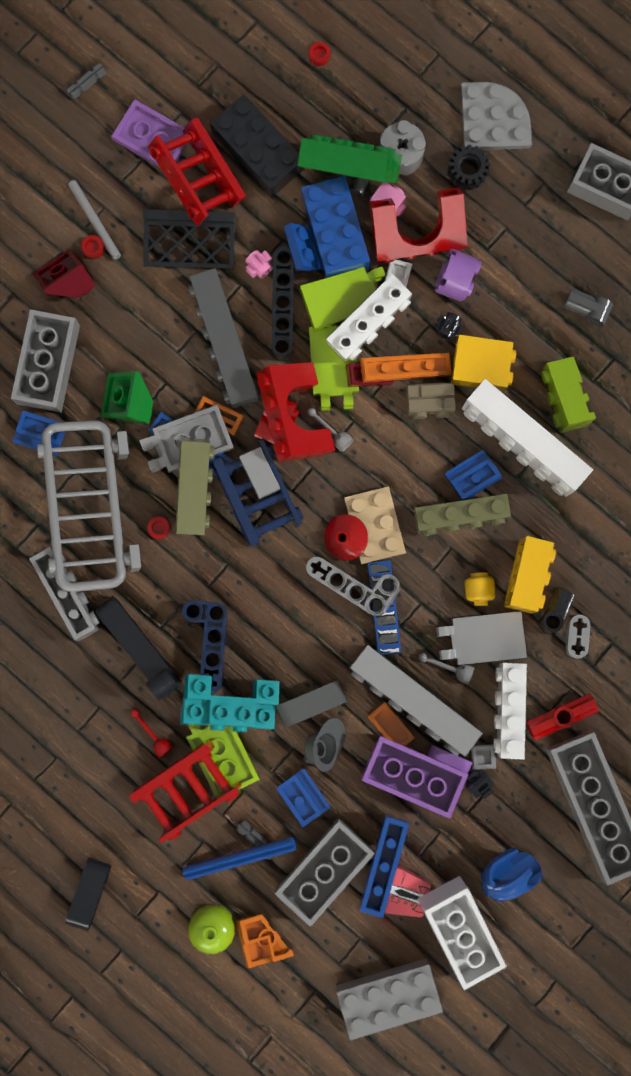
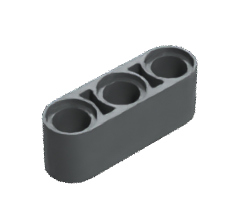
M336 680L281 703L276 707L286 728L347 702L339 680Z

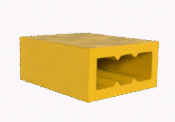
M459 335L456 340L451 383L478 388L486 379L499 391L505 392L507 387L512 385L513 372H510L511 363L514 364L516 358V350H513L514 342Z

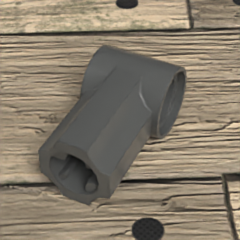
M573 288L564 308L584 316L593 325L603 327L613 308V303L606 298H594Z

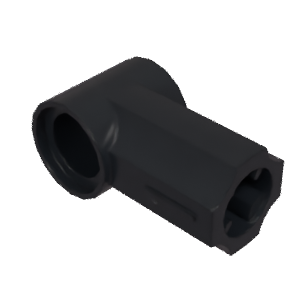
M554 588L544 615L539 621V627L542 632L550 635L562 629L574 594L563 588ZM548 617L555 619V629L547 626L546 620Z

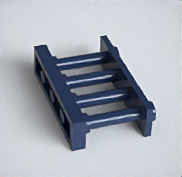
M264 440L259 441L258 448L261 447L280 486V490L248 506L247 504L243 505L239 497L242 496L243 492L253 489L250 480L238 485L237 483L233 484L230 478L232 472L244 468L240 459L230 464L227 462L223 463L221 458L212 461V467L249 548L259 545V538H261L262 534L293 521L295 528L300 527L302 524L301 519H303L300 508L298 506L294 507L272 459L274 457L273 450L269 444H265ZM283 500L288 513L262 525L252 526L249 517H252L251 514Z

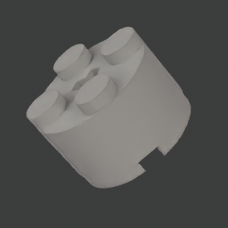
M406 120L390 125L381 136L380 147L396 149L395 154L402 155L399 174L409 175L419 168L426 145L423 133L418 127Z

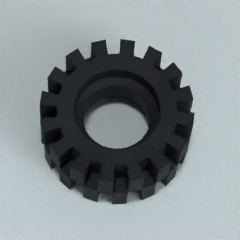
M464 145L461 146L459 151L457 149L454 151L449 161L448 176H451L450 181L452 183L455 181V186L458 188L460 185L463 186L462 190H466L467 187L470 190H473L475 186L477 188L480 187L481 183H484L489 172L488 155L484 156L485 151L483 149L478 151L479 147L476 145L474 149L471 148V145H467V148H464ZM463 161H473L477 166V171L472 175L464 174L460 169V164Z

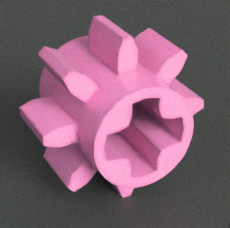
M258 250L252 252L245 260L248 264L246 271L252 278H255L257 275L261 279L264 278L273 269V266L270 264L273 262L271 260L272 257L265 250L262 253Z

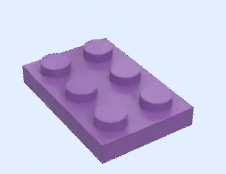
M134 99L111 137L113 141L159 166L150 155L148 145L157 135L161 137L164 143L184 135V127ZM188 143L169 151L176 163Z

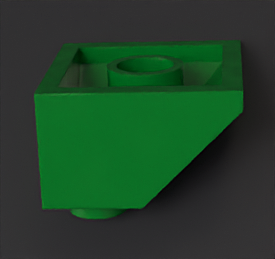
M136 371L108 373L100 417L134 424H148L152 415L153 399L140 373Z

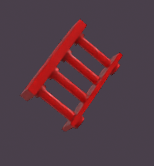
M197 117L192 119L184 128V135L166 143L157 135L148 145L150 155L158 163L185 206L188 216L195 222L196 226L200 225L209 215L207 210L223 202H227L232 209L238 206L246 197L243 189ZM190 143L196 154L176 163L169 151ZM203 163L209 174L189 183L182 171L196 164ZM214 182L221 194L201 203L194 191Z
M208 739L134 789L129 795L133 803L140 799L142 802H146L165 830L159 837L161 843L166 839L169 841L174 840L181 834V829L226 800L228 803L239 795L238 791L242 784L237 782L230 786L211 758V751L215 747L211 739ZM198 760L200 763H204L223 791L214 799L210 798L192 771L193 767L191 765ZM177 774L186 778L203 803V806L194 812L190 810L173 785L174 781L172 778ZM158 787L166 790L184 816V819L175 825L171 823L153 797V791Z

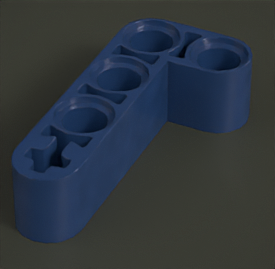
M189 601L182 609L184 618L194 623H205L200 675L210 676V673L205 674L206 669L211 671L219 670L218 674H213V681L217 682V686L212 687L211 694H214L222 687L228 611L221 603ZM192 605H196L200 609V613L196 618H190L188 615V609ZM215 607H220L223 610V616L219 620H214L211 617V610ZM213 630H218L221 633V640L217 643H212L209 640V634ZM211 653H215L219 657V663L215 667H211L207 663V657Z

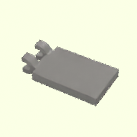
M218 405L153 428L154 436L139 440L144 452L156 447L160 458L148 461L152 473L164 467H167L169 473L179 469L180 438L208 439L210 446H214V456L234 449Z
M521 611L451 619L452 626L436 628L437 637L451 635L452 649L439 651L440 660L456 658L457 665L527 658Z

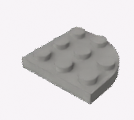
M491 82L461 84L464 148H467V145H471L472 149L476 145L479 147L478 150L531 148L532 138L529 112L524 102L515 92L503 85Z

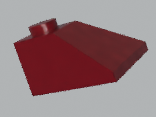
M70 249L32 273L46 294L78 298L88 294L96 286L81 262Z

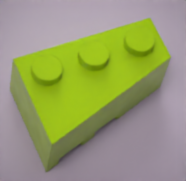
M574 357L546 363L543 371H541L543 383L547 384L549 389L547 399L549 405H553L555 412L553 414V422L555 427L559 428L560 433L587 427L596 419L594 412L589 413L586 402L589 401L587 393L583 394L581 387L582 378Z

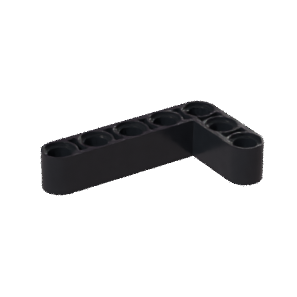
M113 595L95 609L102 622L149 680L146 685L158 700L167 698L183 685L176 673Z

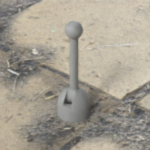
M314 408L307 410L308 416L314 417L326 429L330 428L331 434L335 437L334 445L338 450L344 452L352 444L354 438L348 433H337L316 414Z
M425 653L419 655L420 662H429L453 671L460 682L469 684L475 667L460 665L458 668L429 658Z

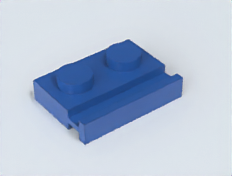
M293 223L284 226L296 270H314V272L321 270L322 265L311 227Z
M22 410L12 442L37 450V444H42L41 438L44 429L50 424L60 422ZM66 431L52 434V448L61 447ZM58 452L52 453V455L58 457Z
M481 450L445 473L446 479H448L450 485L462 501L468 500L502 479V475L490 458L487 457L484 450Z
M305 768L276 787L302 827L331 808Z

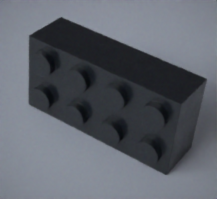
M245 94L210 122L213 136L270 198L304 170V167L298 166L299 153Z

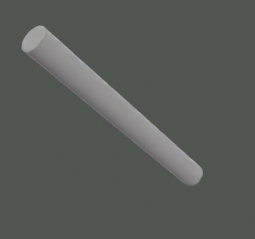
M76 180L70 181L68 186L113 260L120 258L121 254Z

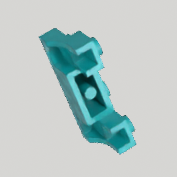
M185 675L180 724L210 726L211 731H224V727H232L233 732H247V728L272 730L275 728V706L279 705L280 681L254 680L252 698L211 695L212 676Z

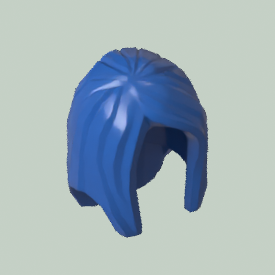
M509 848L492 859L485 867L481 875L482 890L484 894L494 901L506 902L515 899L533 889L542 879V869L533 856L526 852H519L516 848Z

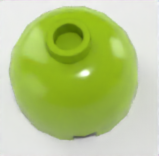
M207 904L200 907L192 915L188 925V935L192 945L198 951L205 954H217L224 951L233 941L236 928L235 920L232 914L223 906Z

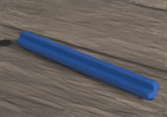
M293 837L195 863L185 866L183 875L186 880L285 854L295 851L296 843Z

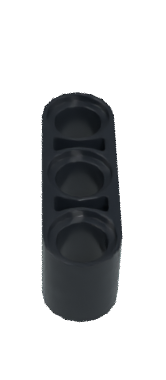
M90 857L88 858L65 924L89 931L112 865Z

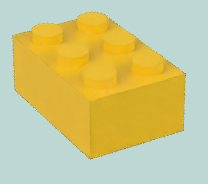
M529 536L519 540L503 607L529 614L538 612L539 608H543L545 595H542L544 585L548 586L551 576L548 568L549 564L554 562L556 549H553V542Z

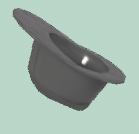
M330 718L322 725L318 733L312 734L307 738L303 758L306 763L316 765L317 769L322 772H328L333 767L345 742L346 732L342 721L338 718Z

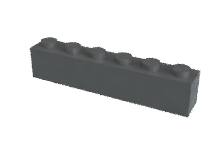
M216 268L190 276L192 284H189L188 288L191 297H196L199 304L194 307L198 319L203 318L205 326L201 328L205 340L210 339L212 347L208 348L212 362L217 360L219 369L215 371L219 383L224 382L226 390L222 392L226 404L231 403L232 408L235 409L259 401Z

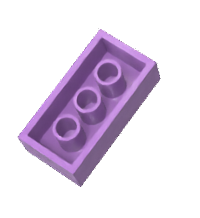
M379 735L361 780L450 819L468 774Z

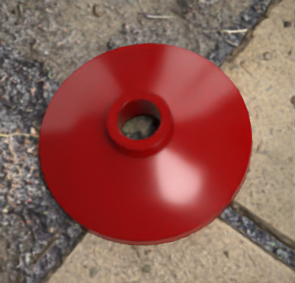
M345 514L335 517L329 522L325 530L324 541L326 548L332 556L339 560L348 561L358 558L365 551L368 544V531L365 524L353 515ZM343 533L346 535V540L344 542H342L340 539V536Z

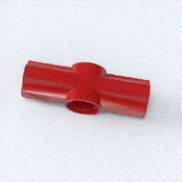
M588 693L526 721V725L535 741L562 728L570 727L573 723L599 712L598 706L592 695ZM564 710L567 714V719L564 723H559L557 714Z

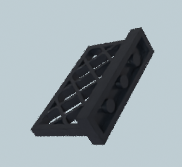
M143 209V266L234 270L235 212L207 211L209 215L200 225L196 226L195 222L188 216L187 211ZM150 226H160L164 231L156 241L149 235ZM163 226L171 227L168 230H166ZM175 227H182L187 234L177 242L170 232ZM198 227H203L210 233L201 243L192 235ZM221 228H230V237L224 243L214 235ZM168 235L175 245L165 253L158 243ZM191 236L198 246L188 254L181 244ZM211 237L221 245L212 255L203 246ZM149 239L153 242V244L150 247ZM229 242H230V250H228V249L225 247ZM155 246L164 254L158 262L149 261V252ZM177 247L187 255L181 262H174L169 257ZM200 248L209 256L203 263H197L191 257ZM223 248L229 254V264H219L214 258ZM166 258H168L170 262H163V261H164ZM188 259H190L193 263H185V262H186Z

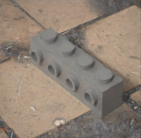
M49 547L29 559L73 639L81 641L100 630L97 625L100 621L95 612H90L86 606L89 601L83 591L69 592L61 589L56 583L55 574L49 573L48 559L53 558L52 548ZM64 567L65 579L71 583L77 582L72 571H67Z

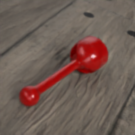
M138 709L131 710V717L136 718L154 740L153 750L159 759L173 750L174 746L170 741L157 738L141 718Z

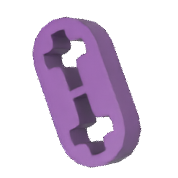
M431 745L427 755L466 773H469L473 763L434 745Z

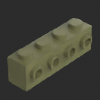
M180 438L176 534L204 535L205 528H209L210 515L206 514V506L211 504V492H207V485L212 483V469H209V460H213L214 446H210L208 439Z
M507 494L417 507L413 511L416 532L423 533V536L435 535L437 530L446 529V533L459 531L460 527L469 526V529L483 527V523L489 522L492 523V526L505 524V520L511 517Z

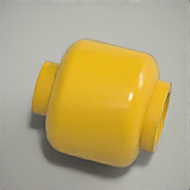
M487 572L471 573L470 577L465 580L466 599L474 602V606H487L488 601L493 600L496 596L494 578L488 576Z

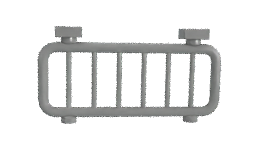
M94 420L50 424L42 433V444H37L38 458H43L52 543L53 558L48 559L49 573H54L59 587L69 592L117 587L125 579L126 566H129L130 572H137L141 569L139 544L129 545L127 552H124L114 453H117L118 460L127 459L128 457L127 432H117L115 439H112L108 426L101 421ZM98 430L102 433L103 445L52 448L51 436L55 432ZM104 449L106 467L54 471L53 452ZM106 472L107 490L56 493L54 475ZM109 494L110 512L58 516L57 498ZM111 517L113 535L61 539L59 521ZM113 539L115 558L63 562L61 544ZM116 562L117 573L112 579L71 583L64 577V567Z

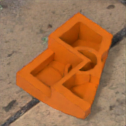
M262 914L235 920L247 968L294 956L293 951L286 946L279 934L271 928L269 922Z

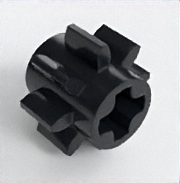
M447 312L446 316L440 315L435 325L439 329L437 334L449 341H452L454 336L458 338L465 327L461 325L462 318L451 312Z
M473 770L468 775L467 779L469 782L465 786L476 799L479 796L486 799L493 793L490 787L494 782L484 770L480 773Z

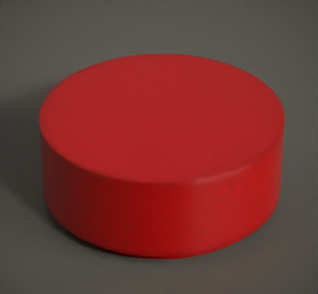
M315 42L310 46L308 57L313 65L324 66L330 60L331 51L326 43Z
M89 235L82 240L81 250L88 259H98L104 253V244L98 236Z
M156 516L148 522L147 531L152 538L162 540L170 534L171 525L166 518Z

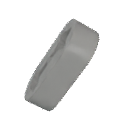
M574 615L567 623L565 648L567 654L574 659L585 657L589 650L590 621L584 615ZM578 619L584 624V628L579 630V635H577V627H573V623L577 622ZM579 638L578 644L583 650L578 651V655H575V651L571 650V646L576 645V640Z

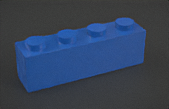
M384 814L374 850L375 854L371 860L359 903L361 912L381 918L384 917L409 827L407 820Z

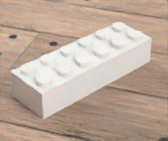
M486 379L471 394L462 407V410L465 411L463 414L470 421H477L482 426L481 429L485 434L490 437L492 435L496 437L503 449L506 451L511 450L517 455L516 459L522 465H529L534 469V474L542 481L547 480L552 485V490L560 496L564 495L567 497L575 492L593 471L589 465Z

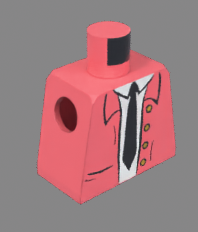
M398 865L385 913L423 917L424 912L417 899L430 892V881Z

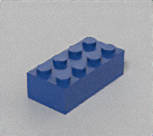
M342 176L301 187L302 201L317 247L324 277H332L362 267L368 270L370 259L346 177Z

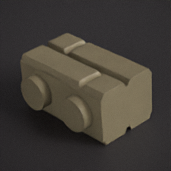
M454 383L407 385L408 416L413 415V419H425L427 415L436 414L437 418L450 417V413H454Z

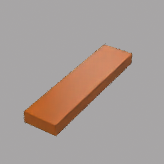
M449 353L361 358L360 360L363 382L450 377L452 375Z

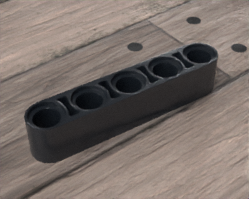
M285 246L277 248L273 256L272 353L275 359L279 361L288 360L293 350L294 261L290 248ZM282 256H287L290 260L283 264L278 259ZM281 278H286L290 281L285 286L278 284V280ZM280 300H286L289 305L286 308H280L277 303ZM280 322H285L289 325L286 330H279L276 326ZM280 344H285L288 350L284 353H279L276 347Z

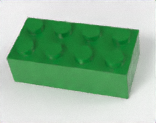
M310 134V139L302 138L298 166L374 181L398 183L402 155L395 154L396 149L380 146H375L374 148V145Z

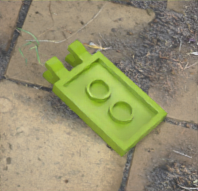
M365 267L301 285L299 289L313 330L344 322L376 291L374 283L383 281L385 276L383 267L376 268L366 273Z
M340 325L328 326L315 331L313 327H309L311 363H314L319 383L313 387V396L320 395L321 411H330V396H343L344 410L353 409L352 393H359V387H348L346 364L357 363V357L353 361L349 358L345 362L326 343V339Z
M188 725L192 734L186 738L192 750L208 739H211L215 745L211 751V758L230 786L240 782L242 784L240 789L260 780L238 733L233 732L232 727H224V731H211L210 726ZM199 762L215 797L223 791L204 763Z

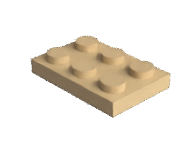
M389 487L344 497L348 515L359 518L365 524L368 531L367 547L359 556L361 565L406 554Z

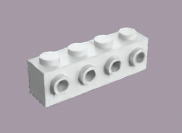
M392 274L326 339V343L345 362L349 358L353 361L362 352L360 348L366 342L370 344L378 336L376 332L382 326L387 328L394 321L393 315L398 310L403 312L411 304L409 299L412 293Z
M499 663V668H496L495 679L498 682V691L495 692V705H498V715L494 717V728L497 729V738L494 739V753H497L499 758H525L527 664Z

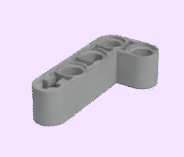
M320 557L311 558L306 565V570L311 577L374 616L385 614L400 590L399 580L390 574L382 576L372 590ZM321 564V568L329 572L327 576L318 571L315 573L314 565ZM337 574H341L343 583L335 587L332 584V578ZM388 579H392L395 582V588L391 592H386L383 588L384 582ZM359 586L362 588L363 594L361 598L354 599L351 595L352 589ZM375 599H380L383 603L382 609L378 612H374L371 609V602Z

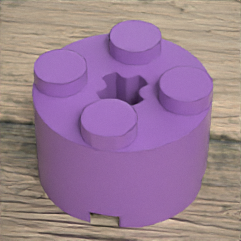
M451 248L447 254V257H450L449 262H443L435 284L437 288L434 292L460 302L464 301L467 296H470L474 287V283L471 282L474 274H478L482 262L473 256Z

